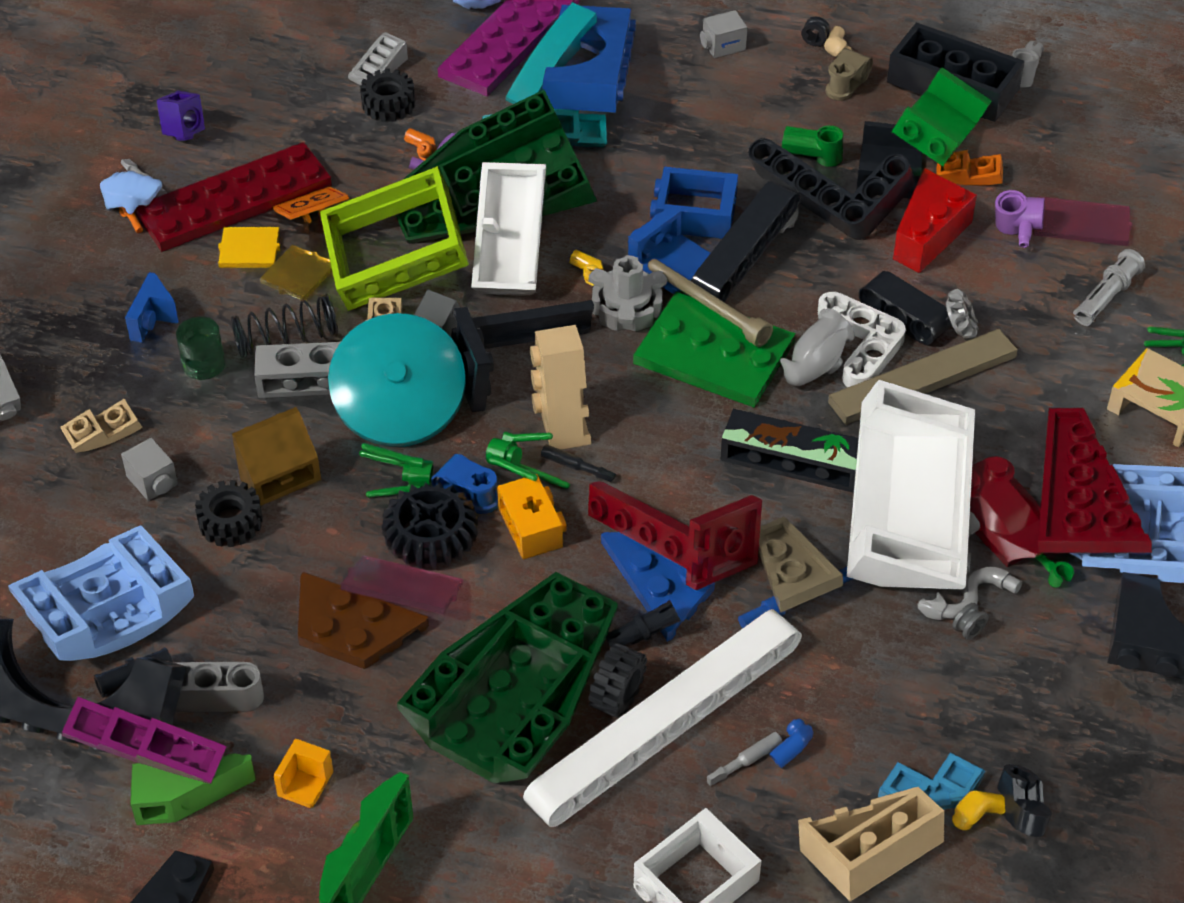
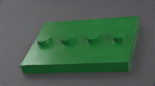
M675 292L633 354V364L755 408L781 366V358H786L794 345L796 333L773 326L772 335L767 343L757 347L746 340L741 328L694 298Z

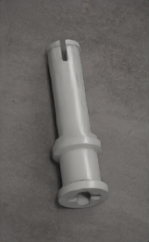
M1132 249L1121 251L1118 255V261L1105 269L1103 280L1086 297L1083 303L1074 310L1075 320L1084 326L1091 325L1118 292L1128 289L1131 285V279L1143 272L1145 269L1144 258Z

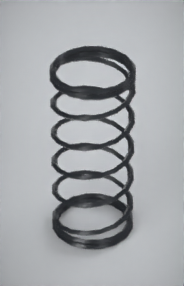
M328 294L319 295L317 299V319L310 304L305 299H302L299 308L300 324L291 306L285 303L282 308L283 330L274 311L271 308H267L265 311L266 336L257 316L253 312H249L247 319L249 342L239 317L236 315L235 317L232 316L231 323L240 356L247 357L248 351L251 355L254 353L251 315L259 327L265 345H271L268 311L271 312L278 326L284 344H288L285 318L286 307H288L293 316L302 341L305 342L303 302L308 307L318 334L322 338L321 299L328 330L331 335H337L338 324L330 296Z

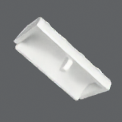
M482 162L471 288L475 291L515 296H526L536 293L546 164Z

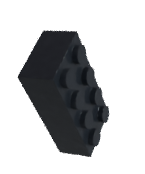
M916 22L890 54L887 83L923 95L938 71L944 68L992 100L981 118L996 122L1020 89L1025 61Z

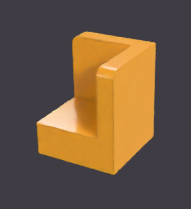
M295 738L274 773L277 796L308 808L314 807L334 772L330 750Z

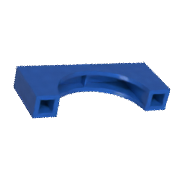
M570 5L561 6L559 17ZM582 6L596 13L597 22L580 39L581 48L587 49L598 56L576 65L546 67L543 77V90H545L554 109L616 113L618 101L623 102L624 88H626L629 62L631 61V49H633L636 32V19H631V8Z

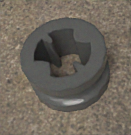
M975 603L966 605L957 614L952 624L953 629L956 631H963L962 635L966 640L976 637L986 626L989 615L985 611H978L979 607Z

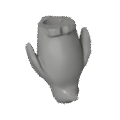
M831 308L822 309L818 314L819 320L809 327L795 344L792 360L781 358L780 361L784 369L785 379L791 386L805 385L826 372L832 374L842 365L843 360L840 356L846 341L851 342L855 335L850 323L836 310Z

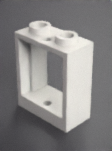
M705 808L634 863L633 885L638 895L646 902L682 903L657 877L700 844L732 877L699 903H733L759 882L762 860Z

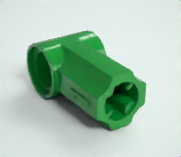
M831 125L823 126L818 131L786 126L782 148L791 154L816 157L817 162L826 167L837 166L843 160L844 133L839 127Z

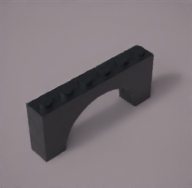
M1123 572L1116 596L1107 663L1119 665L1126 669H1138L1157 673L1165 677L1184 679V625L1176 619L1164 602L1160 588V579Z
M0 615V723H10V720L22 722L21 728L24 730L44 733L45 729L57 732L56 738L59 740L79 743L62 736L63 728L73 706L49 698L34 687L26 678L14 654L12 643L14 619ZM137 657L134 667L124 684L111 696L97 704L112 710L116 707L150 721L154 718L172 725L187 666L155 657ZM91 747V748L94 749V750L101 751V752H105V751L96 749V748H94V747Z

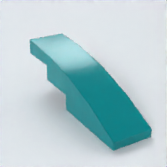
M572 2L536 46L507 93L506 101L515 104L542 91L546 67H563L581 49L580 39L597 22L596 13Z

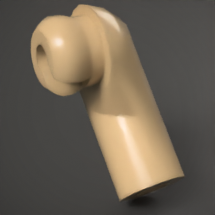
M834 26L831 29L824 45L825 50L834 57L839 56L844 48L852 50L850 46L846 45L847 42L843 39L845 31L840 26Z

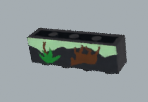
M733 409L722 436L720 461L854 493L859 438Z

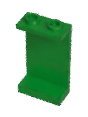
M941 68L918 101L911 108L908 106L893 128L892 133L941 166H944L977 125L992 100L944 68Z

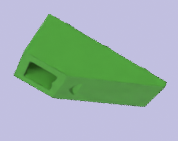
M236 753L223 756L211 784L169 773L141 763L132 764L130 805L136 825L177 822L256 781L251 754L241 755Z

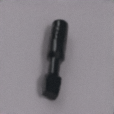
M545 444L541 451V457L576 471L583 470L596 475V478L609 482L615 479V473L603 467H596L586 463L581 457Z

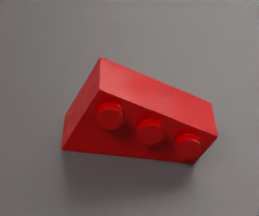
M924 168L898 227L893 260L920 273L972 223L977 195Z

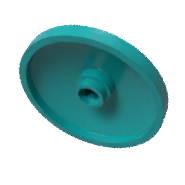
M402 313L380 315L364 321L351 330L335 350L328 375L330 396L334 408L343 423L359 437L386 447L412 446L439 434L456 416L464 398L466 385L463 359L452 338L433 322L416 315Z

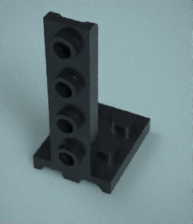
M587 300L474 318L471 317L467 307L454 308L453 314L457 321V327L452 328L451 338L457 345L463 359L466 378L464 394L472 413L485 411L487 396L491 395L489 373L494 371V361L491 352H486L485 349L535 342V331L576 325L579 335L589 333L592 313L594 311L593 301Z

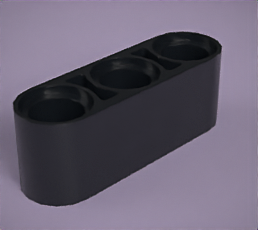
M882 271L858 292L861 303L902 321L906 327L905 334L921 344H931L952 326L947 307L891 272Z

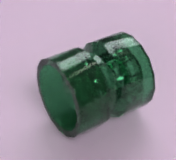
M202 316L192 317L183 321L176 330V339L183 371L190 378L197 380L211 379L219 375L225 367V357L218 324L214 320Z

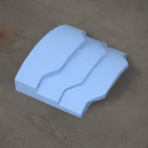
M1110 464L1116 470L1129 496L1130 505L1134 513H1137L1141 520V527L1144 533H1148L1152 541V553L1070 554L1082 560V567L1120 569V573L1158 575L1160 582L1184 583V467Z
M142 525L109 539V543L101 545L72 563L47 572L41 570L8 585L10 592L25 609L26 615L42 633L44 642L59 660L64 661L95 658L132 645L165 625L194 597L191 579Z

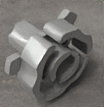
M626 255L615 260L612 271L606 272L595 268L589 275V281L594 285L592 291L593 314L599 315V323L616 331L621 329L640 331L651 327L654 317L657 318L662 313L661 287L667 284V278L662 271L650 274L644 272L643 264L638 261V257ZM605 298L606 304L600 305V302ZM651 300L653 307L650 306L643 311V306Z

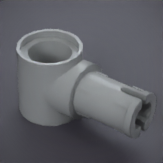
M1029 41L1025 48L1013 51V57L1025 61L1020 87H1030L1033 85L1039 58L1044 52V47L1040 42H1037L1034 46L1035 41Z

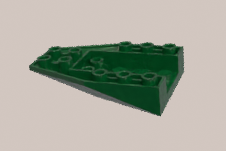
M545 90L539 91L459 130L404 178H409L438 166L449 189L461 234L476 232L482 162L546 164L542 216L598 202ZM439 198L396 214L408 244L449 237Z

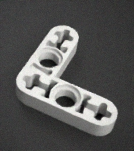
M824 293L819 298L818 314L822 309L831 308L836 310L850 323L854 335L863 339L844 364L843 383L845 386L850 387L879 376L904 343L906 333L904 323L895 317L841 293ZM857 317H863L868 319L870 322L866 324L856 323L853 319ZM869 350H877L881 352L883 355L880 357H871L867 355L866 352ZM862 366L864 367V373L860 372Z

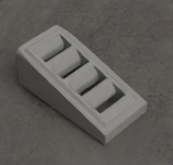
M384 32L348 74V79L362 85V80H367L366 76L368 74L365 72H369L373 76H375V71L380 70L381 73H385V69H390V73L394 72L395 69L408 60L406 42Z

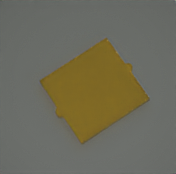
M291 245L262 275L260 283L278 290L281 295L287 294L299 300H306L332 272L330 260L318 256L315 251L309 252Z

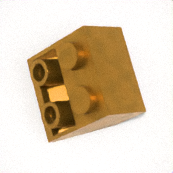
M297 407L232 433L240 480L248 484V489L253 487L256 490L261 506L321 480L318 456Z

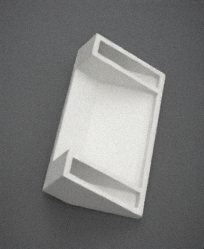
M882 380L876 382L862 401L846 577L880 587L965 588L975 409Z

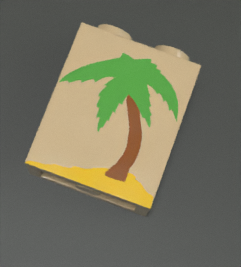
M1146 348L1113 385L1107 410L1119 416L1130 402L1149 410L1178 426L1173 445L1180 447L1184 442V367Z

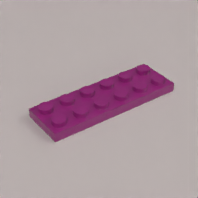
M506 0L438 67V77L488 97L536 48L559 18L561 6L570 5L572 2L579 4L580 0Z

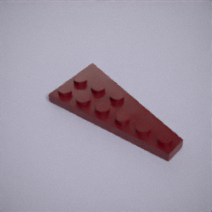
M1049 408L1038 537L1039 553H1152V541L1148 533H1144L1141 527V520L1138 514L1134 513L1130 505L1129 496L1113 465L1109 464L1107 453L1103 445L1100 446L1096 438V431L1085 409Z

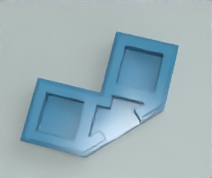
M951 752L933 780L897 762L880 787L878 797L919 787L943 810L956 808L957 804L967 793L977 789L984 778L985 770Z

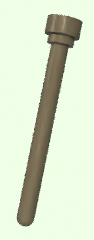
M657 259L649 261L648 268L650 271H662L667 278V282L741 328L746 340L753 345L761 347L770 339L773 326L761 317L748 318Z

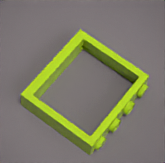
M438 166L320 211L336 290L348 311L368 304L369 298H384L469 265L449 189ZM439 198L449 238L350 275L341 235Z

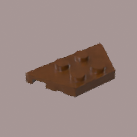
M305 572L300 576L298 641L300 646L366 669L379 661L382 655L393 652L402 646V639L416 630L422 633L429 627V618L423 614Z

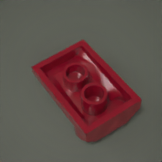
M991 456L972 465L970 512L976 516L980 523V528L975 534L1008 568L1025 558H1035L1043 554L1039 553L1038 547L1041 506L1014 478L1015 471L1012 463L1005 458Z

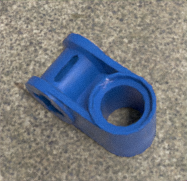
M454 454L431 478L432 487L441 482L444 489L454 485L457 493L465 492L467 500L472 501L478 514L491 513L498 507V494L495 491L497 476L495 472L470 461L463 455Z

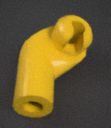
M577 249L571 254L570 264L583 269L584 280L587 284L594 286L589 281V275L595 268L604 270L602 261Z
M977 790L970 791L954 809V815L952 816L954 826L959 830H969L986 812L1004 814V796L1002 794Z

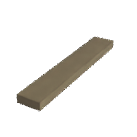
M996 329L829 395L828 403L843 423L848 425L860 420L862 401L878 380L926 394L1016 358L1018 349L1000 329Z

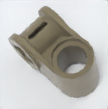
M844 48L839 56L829 65L830 82L826 86V95L837 101L849 99L855 90L867 80L873 66V59Z

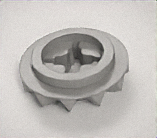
M959 289L950 291L946 307L954 330L966 341L976 338L978 334V321L974 314L975 311L971 306V301Z

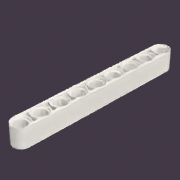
M774 609L763 613L537 777L525 790L523 795L524 801L549 827H556L562 824L792 653L801 641V632Z

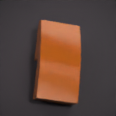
M968 150L953 153L944 166L937 163L936 174L959 185L1002 184L1003 160L1001 154L970 159Z

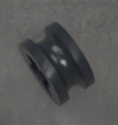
M821 17L809 18L801 31L803 40L811 46L823 45L830 33L829 23ZM814 29H816V30H818L819 32L816 34V33H814L813 31H814Z

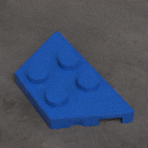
M605 532L601 534V544L647 612L659 607L668 600L671 601L681 621L660 632L666 641L672 640L680 624L685 619L689 620L697 611V606L701 602L706 601L715 590V583L699 590H694L686 585L687 569L620 532Z

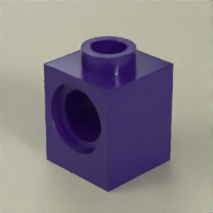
M176 91L157 99L163 135L173 136L176 140L184 141L192 139L194 137L193 134L205 130L200 94Z

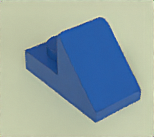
M148 273L125 316L130 341L143 343L148 331L154 328L156 320L175 324L179 322L175 301L155 273Z

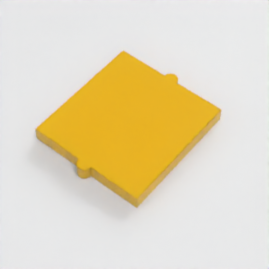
M224 227L222 242L218 244L220 251L219 268H275L276 255L280 251V244L278 243L279 227Z

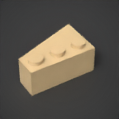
M576 325L535 331V346H530V355L533 367H536V370H531L533 389L534 391L537 390V393L532 394V405L534 413L541 414L546 433L553 434V438L548 440L549 445L561 450L591 445V435L584 418L589 417V409L587 404L583 405V388H587L584 349Z
M919 787L872 799L869 806L848 811L847 807L834 810L835 815L812 821L811 817L798 820L800 852L850 902L944 842V810Z

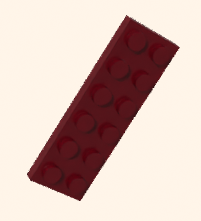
M302 142L156 197L147 206L138 205L135 211L160 251L163 252L272 210L275 205L331 187L332 181L328 172L307 145Z

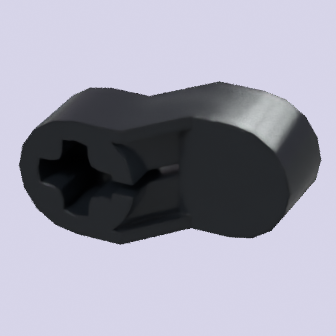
M1014 764L1005 765L997 789L1005 799L1006 820L1021 833L1034 837L1043 836L1052 812L1044 804L1042 780L1025 767Z

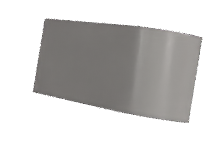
M173 662L187 666L175 712L253 711L263 703L264 691L260 671L256 665L250 662Z

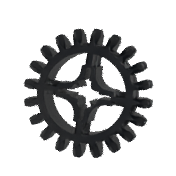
M425 481L421 488H416L411 484L408 493L399 490L397 499L389 500L388 508L384 509L382 516V535L388 550H392L395 559L403 558L406 566L416 562L419 569L425 564H430L435 570L437 564L442 562L449 567L451 558L462 560L464 552L471 551L472 542L476 541L478 535V515H476L475 506L472 501L467 500L465 492L457 493L454 485L444 489L441 482L435 487H431ZM410 521V526L404 529V526ZM456 522V525L450 530V524Z

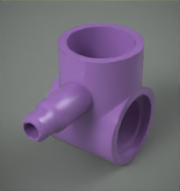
M1007 190L1000 193L995 200V223L997 229L1009 235L1019 233V246L1022 248L1028 247L1032 229H1043L1045 198L1026 197L1023 193L1016 190Z

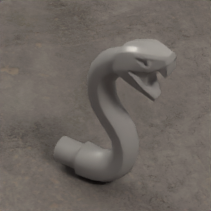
M980 568L971 572L966 577V586L963 589L964 599L960 603L948 604L941 594L937 592L934 600L922 598L918 603V609L931 619H955L957 614L966 605L978 603L977 587L979 584H993L1000 589L1005 588L1017 594L1022 586V581L1011 576L1010 572L1001 568Z

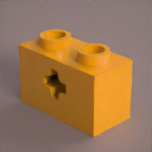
M539 477L536 481L522 478L497 486L498 509L523 560L563 548V532L567 531L566 521L562 512H556L553 507L554 499L549 486L543 487Z

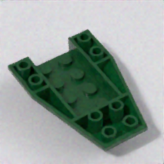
M555 572L442 651L397 702V708L429 748L488 781L499 783L527 779L570 725L617 612L618 603Z

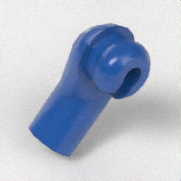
M794 719L787 726L789 737L769 753L770 757L781 769L798 756L813 738L814 734L811 725H806L802 719Z

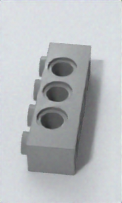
M340 342L256 346L254 376L258 398L330 395L328 386L329 367Z

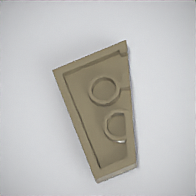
M785 516L760 526L759 554L780 613L843 586V574Z

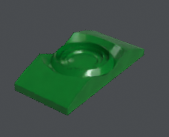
M402 772L397 773L361 801L360 820L354 823L347 832L341 846L326 856L320 881L319 903L363 902L414 819L409 775Z

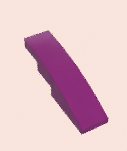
M77 697L62 731V736L96 749L208 784L212 783L226 750L225 745L152 718L150 721L116 707L112 710L81 697Z

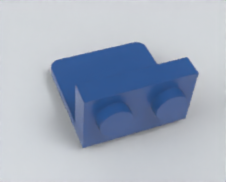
M674 205L669 206L661 213H657L652 220L641 228L635 229L628 236V255L638 257V261L643 264V271L646 273H652L648 268L649 261L657 259L691 281L695 272L710 255V252L681 234L682 210ZM669 282L663 286V288L673 294L681 292L680 289Z

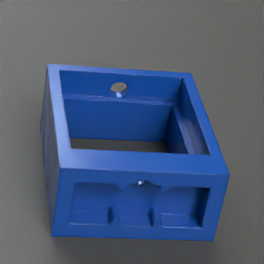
M664 167L662 179H656L654 197L658 199H652L650 218L671 206L667 204L669 194L721 199L720 210L674 206L682 210V235L722 239L733 224L738 174Z

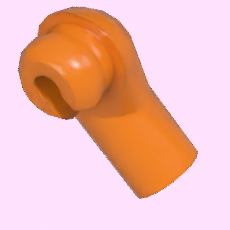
M412 128L407 130L404 140L417 147L420 159L426 160L437 150L434 137Z

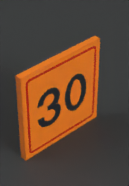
M327 187L275 205L273 210L290 220L302 216L305 222L311 223L312 220L309 213L318 210L320 216V211L325 210V207L348 200L349 196L337 189Z

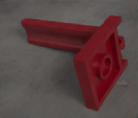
M597 481L589 484L588 516L686 568V585L694 590H699L758 564L762 499L754 495L747 496L690 520V525L687 526L604 482Z

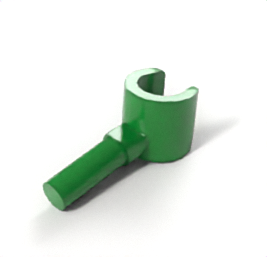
M1044 553L1035 557L1050 573L1048 576L1050 586L1054 588L1060 587L1063 582L1061 576L1067 582L1071 581L1074 569L1069 563L1061 561L1055 564Z

